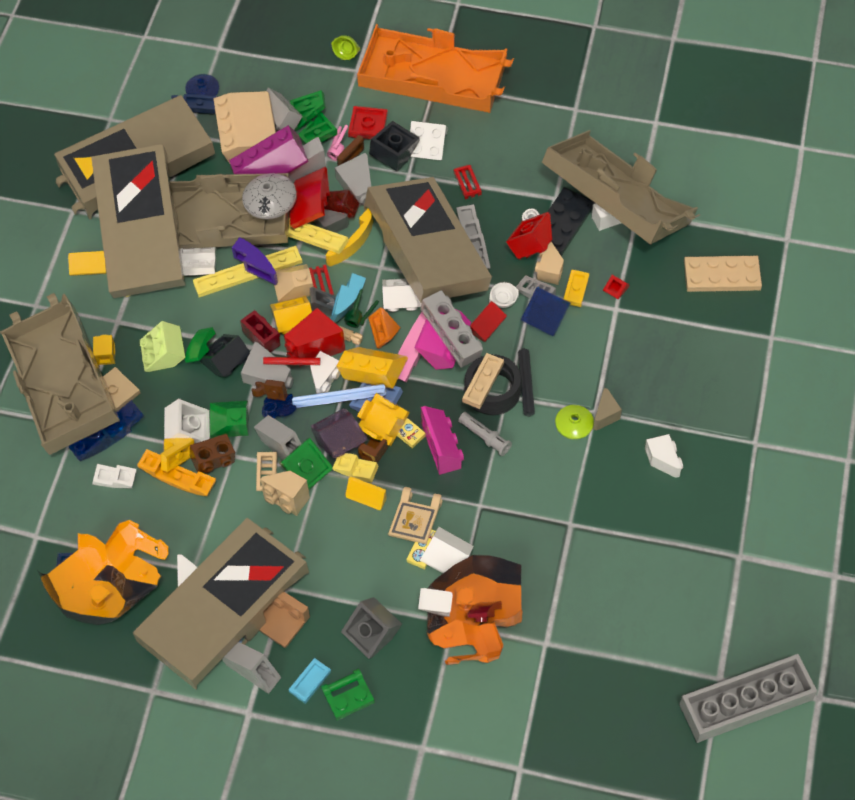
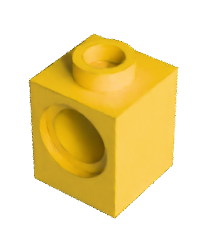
M112 335L93 337V354L98 365L115 364V343Z

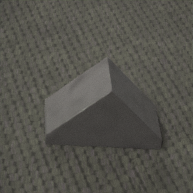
M324 209L325 216L314 220L318 227L335 233L348 228L349 225L348 214Z
M311 287L312 311L318 308L326 316H331L336 296Z

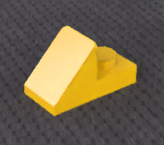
M164 439V452L161 453V469L168 472L190 458V445L194 444V439Z

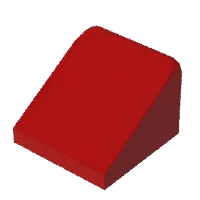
M611 275L603 291L619 300L630 285Z

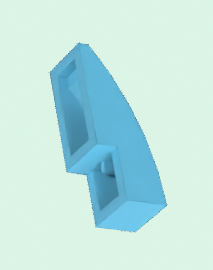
M352 273L347 285H341L336 295L330 318L333 322L339 321L352 308L359 290L364 286L365 277Z

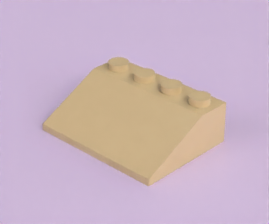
M268 91L228 93L214 98L221 150L229 163V160L276 133Z

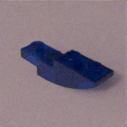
M132 400L117 411L120 421L69 446L79 461L88 459L106 450L132 432L130 427L144 417V414Z

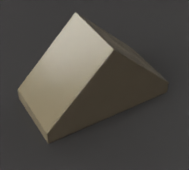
M604 388L593 430H599L621 418L622 409L606 388Z

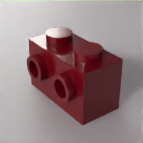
M255 310L240 320L242 332L253 343H259L270 353L281 345L280 334L277 329L273 328Z

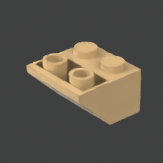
M292 471L263 476L260 479L264 499L272 505L280 506L288 514L292 513L297 516L310 498L307 480Z

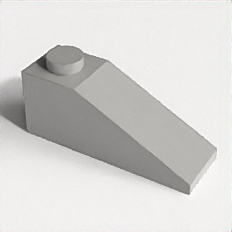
M268 88L266 91L270 95L276 129L281 130L289 125L294 130L303 116L281 93Z

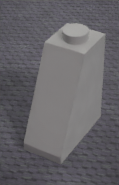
M319 137L303 145L309 162L288 173L292 182L326 167L324 149Z
M366 153L335 167L337 181L356 207L364 205L367 188L371 187Z
M255 342L241 371L243 383L256 386L255 382L265 383L268 379L283 381L286 390L291 388L293 384L291 370L286 365L263 364V357L275 356Z
M269 415L254 426L261 441L273 452H277L278 457L282 460L301 444L295 431Z
M240 642L222 658L226 666L268 694L281 679V676L264 654Z

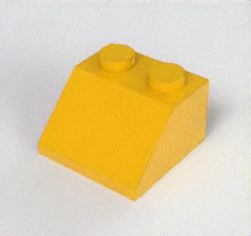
M306 296L270 304L276 329L279 333L282 332V334L289 332L312 312L310 302Z

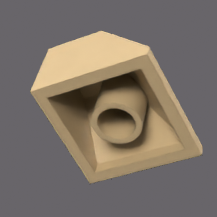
M307 264L276 270L278 283L274 287L278 302L310 296V288L313 287V282Z

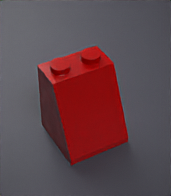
M318 308L284 335L287 357L316 358L320 351L333 356L346 350L343 329Z

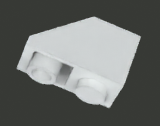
M320 351L316 358H321V365H310L316 394L328 392L331 388V383L334 379H338L341 374L337 368L339 360Z
M669 434L647 439L645 451L650 465L675 478L679 477L681 469H683V463L681 458L677 457L676 444L674 441H671Z

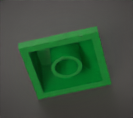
M248 401L210 403V438L227 434L228 437L249 436Z

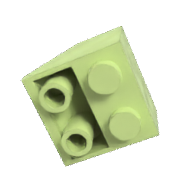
M161 321L140 339L142 360L146 372L175 367L185 358L180 326Z

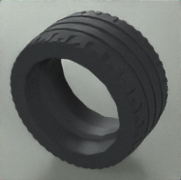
M497 354L493 356L504 359V365L499 375L506 377L511 382L512 387L502 395L487 396L480 409L473 407L479 413L493 416L504 414L513 409L519 401L522 389V378L517 365L509 358ZM485 355L473 361L468 367L464 378L465 392Z

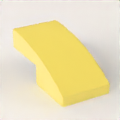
M339 452L333 470L343 475L372 483L379 466L377 462L361 460L357 455Z

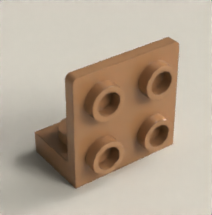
M283 592L263 611L266 623L259 631L286 648L310 618L309 609L286 592Z

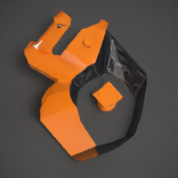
M472 555L452 566L429 585L428 589L453 593L449 617L428 612L427 635L430 641L442 648L467 644L473 645L477 651L474 655L451 656L445 660L447 665L459 664L461 661L478 660L489 663L499 659L503 643L496 626L509 627L522 622V565L499 557ZM501 601L502 609L495 610V617L488 618V622H475V618H468V612L475 604Z

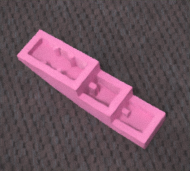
M423 312L417 318L398 353L408 357L398 377L399 380L406 383L413 367H416L421 356L414 347L426 321Z

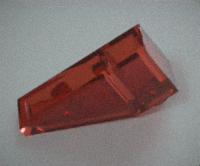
M329 191L330 196H327V206L324 209L348 214V218L354 217L360 203L351 191Z

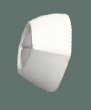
M498 283L491 289L489 303L492 301L499 308H508L516 302L519 297V290L510 283Z

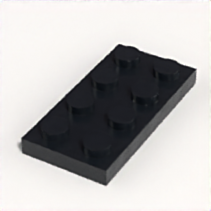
M565 187L547 211L550 213L551 242L561 256L592 211L593 204H595L591 199Z

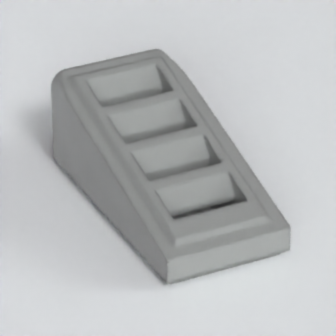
M526 275L516 286L519 293L545 308L556 295L555 287ZM526 282L529 283L526 288L523 287Z

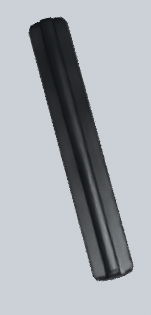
M522 348L518 351L522 378L523 414L530 417L535 414L530 353L528 349Z

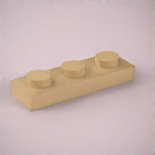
M486 353L462 398L463 403L478 409L482 407L504 365V359Z

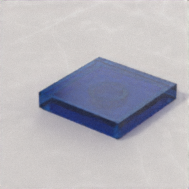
M536 287L521 320L555 336L571 303Z

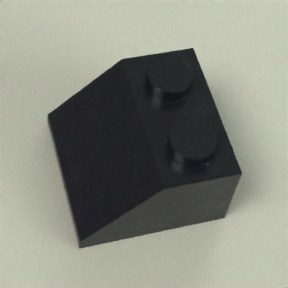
M391 121L371 138L369 154L393 170L398 171L408 162L420 138L394 121Z
M223 334L208 347L209 351L201 358L200 362L216 376L227 377L233 373V369L237 365L246 362L250 351L239 335Z

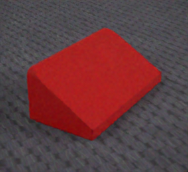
M491 301L470 325L472 334L486 342L507 315Z

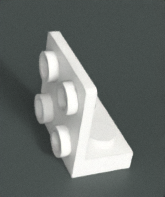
M411 121L410 132L418 136L420 141L410 157L442 160L445 134L447 135L448 127L440 124Z

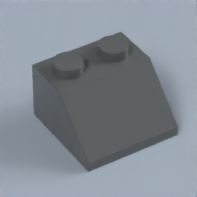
M375 597L360 601L341 633L368 659H371L394 638L402 623Z

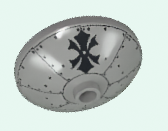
M269 173L251 180L243 191L242 200L245 209L252 216L260 219H273L284 215L293 207L297 192L294 183L289 178L281 174Z

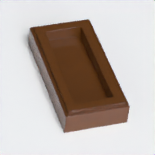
M358 135L337 156V166L357 157L364 150L363 137Z

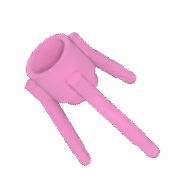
M348 125L344 126L342 132V127H338V134L335 135L327 152L328 157L334 161H337V156L345 149L340 142L346 133Z

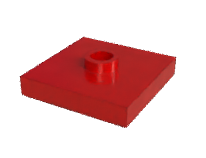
M354 106L348 137L356 138L360 135L365 139L373 138L386 126L388 109Z

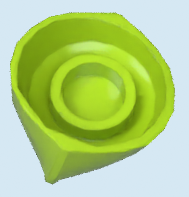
M339 36L331 43L334 54L343 60L352 59L360 51V47L350 36Z

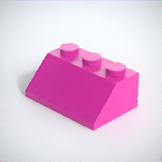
M459 311L464 323L470 326L471 321ZM426 318L414 348L436 370L453 368L456 360Z
M427 406L421 407L422 428L426 433V439L439 475L462 469L461 461L464 460L462 450H458L456 446L458 440L456 434L451 432L452 423L450 417L445 416L444 410Z

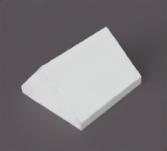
M438 527L420 561L444 573L458 562L468 558L474 546Z

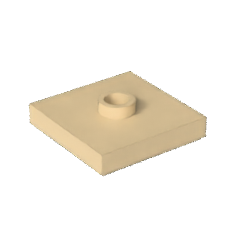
M116 367L103 376L116 412L140 394V390Z

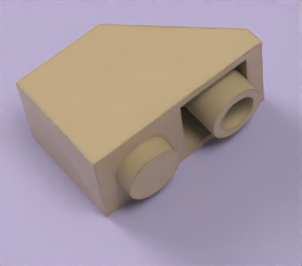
M550 242L548 249L540 253L541 261H537L535 272H537V280L558 285L563 272L564 260L552 242Z

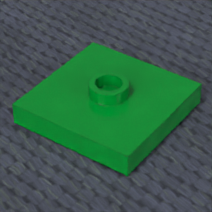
M307 438L279 462L285 471H292L306 479L308 490L333 469V466L311 438Z

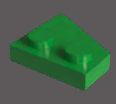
M322 90L290 100V104L303 116L294 130H299L326 108Z
M320 112L317 114V118L314 121H310L306 128L298 135L301 142L305 145L318 137L320 142H323L337 135L338 132L336 127Z

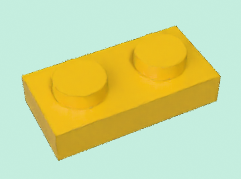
M571 270L563 304L577 307L582 306L590 273Z

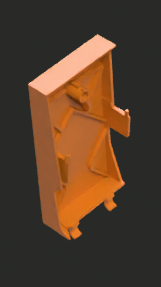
M376 24L357 73L359 87L488 113L491 112L496 95H502L504 87L498 88L505 67H511L514 58L507 60L506 48L505 50H468L455 47V34L451 32L428 28L427 31L432 32V38L378 28V24Z

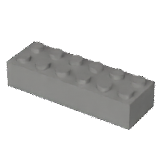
M799 654L683 695L680 707L698 743L812 701L817 690Z

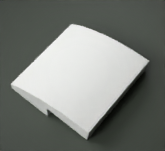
M216 247L180 248L184 276L215 274Z

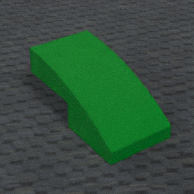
M213 327L199 329L196 332L185 354L184 360L186 363L200 361L209 351L206 343L216 334Z

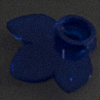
M288 394L285 401L268 399L266 397L262 407V416L265 418L269 415L275 419L278 416L285 417L295 412L297 407L292 405L293 394Z

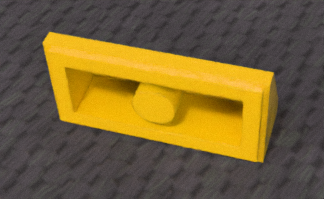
M104 251L68 254L70 276L106 274Z
M349 477L346 498L377 510L383 508L387 499L385 489L357 478Z

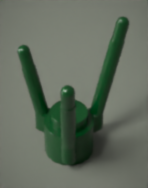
M363 289L359 290L354 308L350 309L344 318L346 325L352 328H358L359 325L363 326L367 317L379 303L376 300L362 317V312L358 310Z

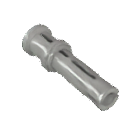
M467 412L462 413L459 417L458 422L485 440L486 445L496 449L499 455L504 456L510 450L512 442L500 437L497 431L489 430Z

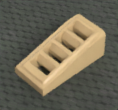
M257 452L256 491H263L260 481L261 475L277 474V452ZM262 461H272V464H262ZM262 468H272V471H262Z

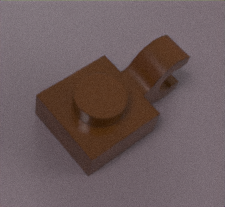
M268 379L265 383L257 381L255 382L256 389H251L252 395L255 397L267 394L268 399L285 401L288 396L283 381Z

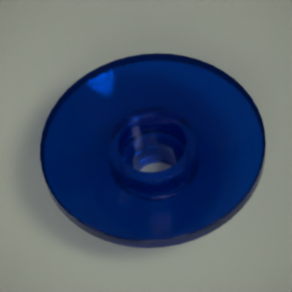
M199 74L188 80L185 91L186 94L216 96L219 92V82L211 75Z

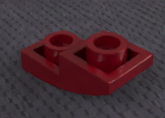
M501 601L475 604L468 612V618H475V622H488V618L495 617V610L502 609Z

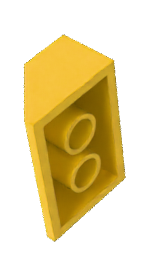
M356 347L343 352L337 368L346 380L371 385L384 384L386 388L393 389L408 357Z

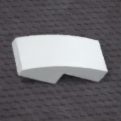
M97 464L93 485L112 488H132L136 469L120 465L114 468Z

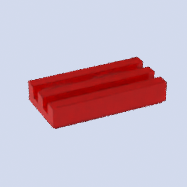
M471 165L454 169V175L464 199H468L469 196L473 198L476 194L478 196L482 195ZM465 170H468V173H469L470 178H471V180H472V182H473V185H474V187H475V190L472 189L471 184H470V182H469V179H468V177H467V175H466ZM459 172H461V174H462V176H463V179H464V181H465V183H466V186H467V188H468V190H469L468 192H467V190H466V188H465V186H464V183H463V181H462V178H461Z
M323 265L322 268L317 266L313 270L309 268L313 287L317 288L314 274H317L320 288L326 292L321 273L324 272L329 294L334 295L327 266Z

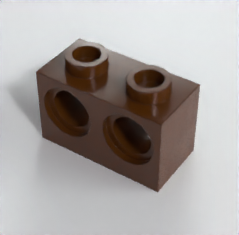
M227 434L190 445L189 456L197 473L198 471L208 473L213 469L222 466L227 467L235 462V450Z

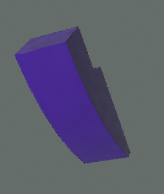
M239 237L232 246L233 257L244 263L245 271L277 285V274L270 261L258 248Z

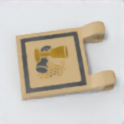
M404 487L388 535L427 544L438 510L443 502L440 494H434L431 507L410 502L413 496L411 488Z

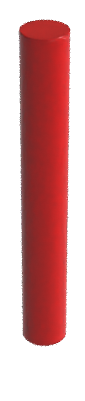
M263 357V364L321 365V358Z

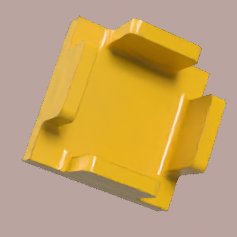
M376 393L372 401L366 400L357 415L361 419L357 427L377 440L382 441L383 438L386 439L387 445L391 446L410 412Z

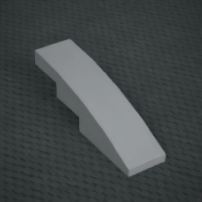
M474 204L457 207L458 220L486 268L490 269L483 233H481Z

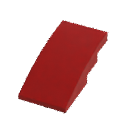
M326 167L295 180L294 185L297 197L295 204L290 209V226L293 229L325 216L324 207L327 206V196H330Z

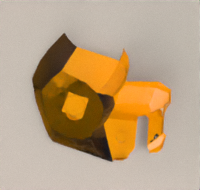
M127 520L118 524L106 545L95 536L78 533V550L50 573L42 574L39 571L38 573L49 596L67 618L94 625L106 624L120 618L154 590L161 578L157 568L141 558L133 556L134 551L139 549L165 560L168 555V546L161 539L156 540L139 530V524Z

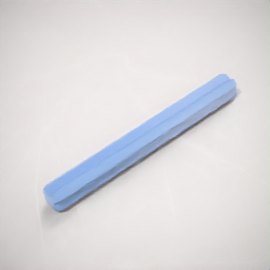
M384 384L298 396L292 398V404L294 408L369 398L374 397L376 393L383 396L386 395V387Z

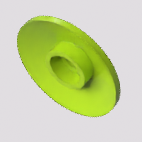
M568 405L557 413L555 425L559 433L564 437L581 439L592 431L594 419L591 412L585 407Z

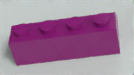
M289 125L229 160L234 174L290 173L309 162L299 135Z

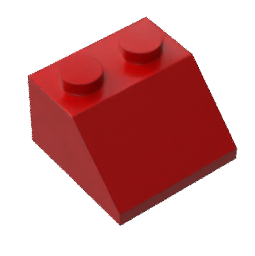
M546 212L522 221L508 238L506 243L517 259L522 257L528 258L534 253H542L548 249V244L552 240L550 213Z

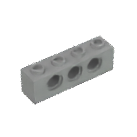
M441 290L423 299L420 310L459 366L463 367L480 358L483 350L482 344L473 336L470 326L464 323L460 312L454 309L450 298L447 295L445 296Z

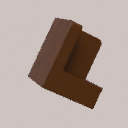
M383 438L381 442L370 439L367 445L361 443L358 448L359 458L378 463L388 449L387 440Z

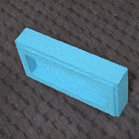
M314 658L289 688V692L306 704L331 673V669Z

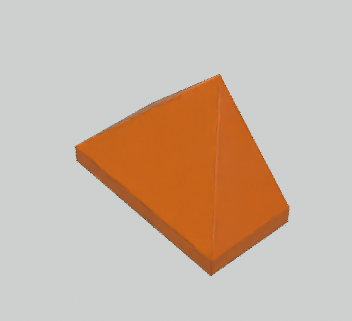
M381 307L368 317L376 346L379 349L389 342L401 328Z

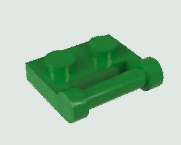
M359 668L354 670L352 674L329 685L324 684L320 686L337 721L375 703ZM355 681L359 684L335 697L331 694Z

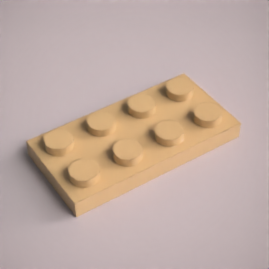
M758 256L684 258L687 292L761 290L762 284Z

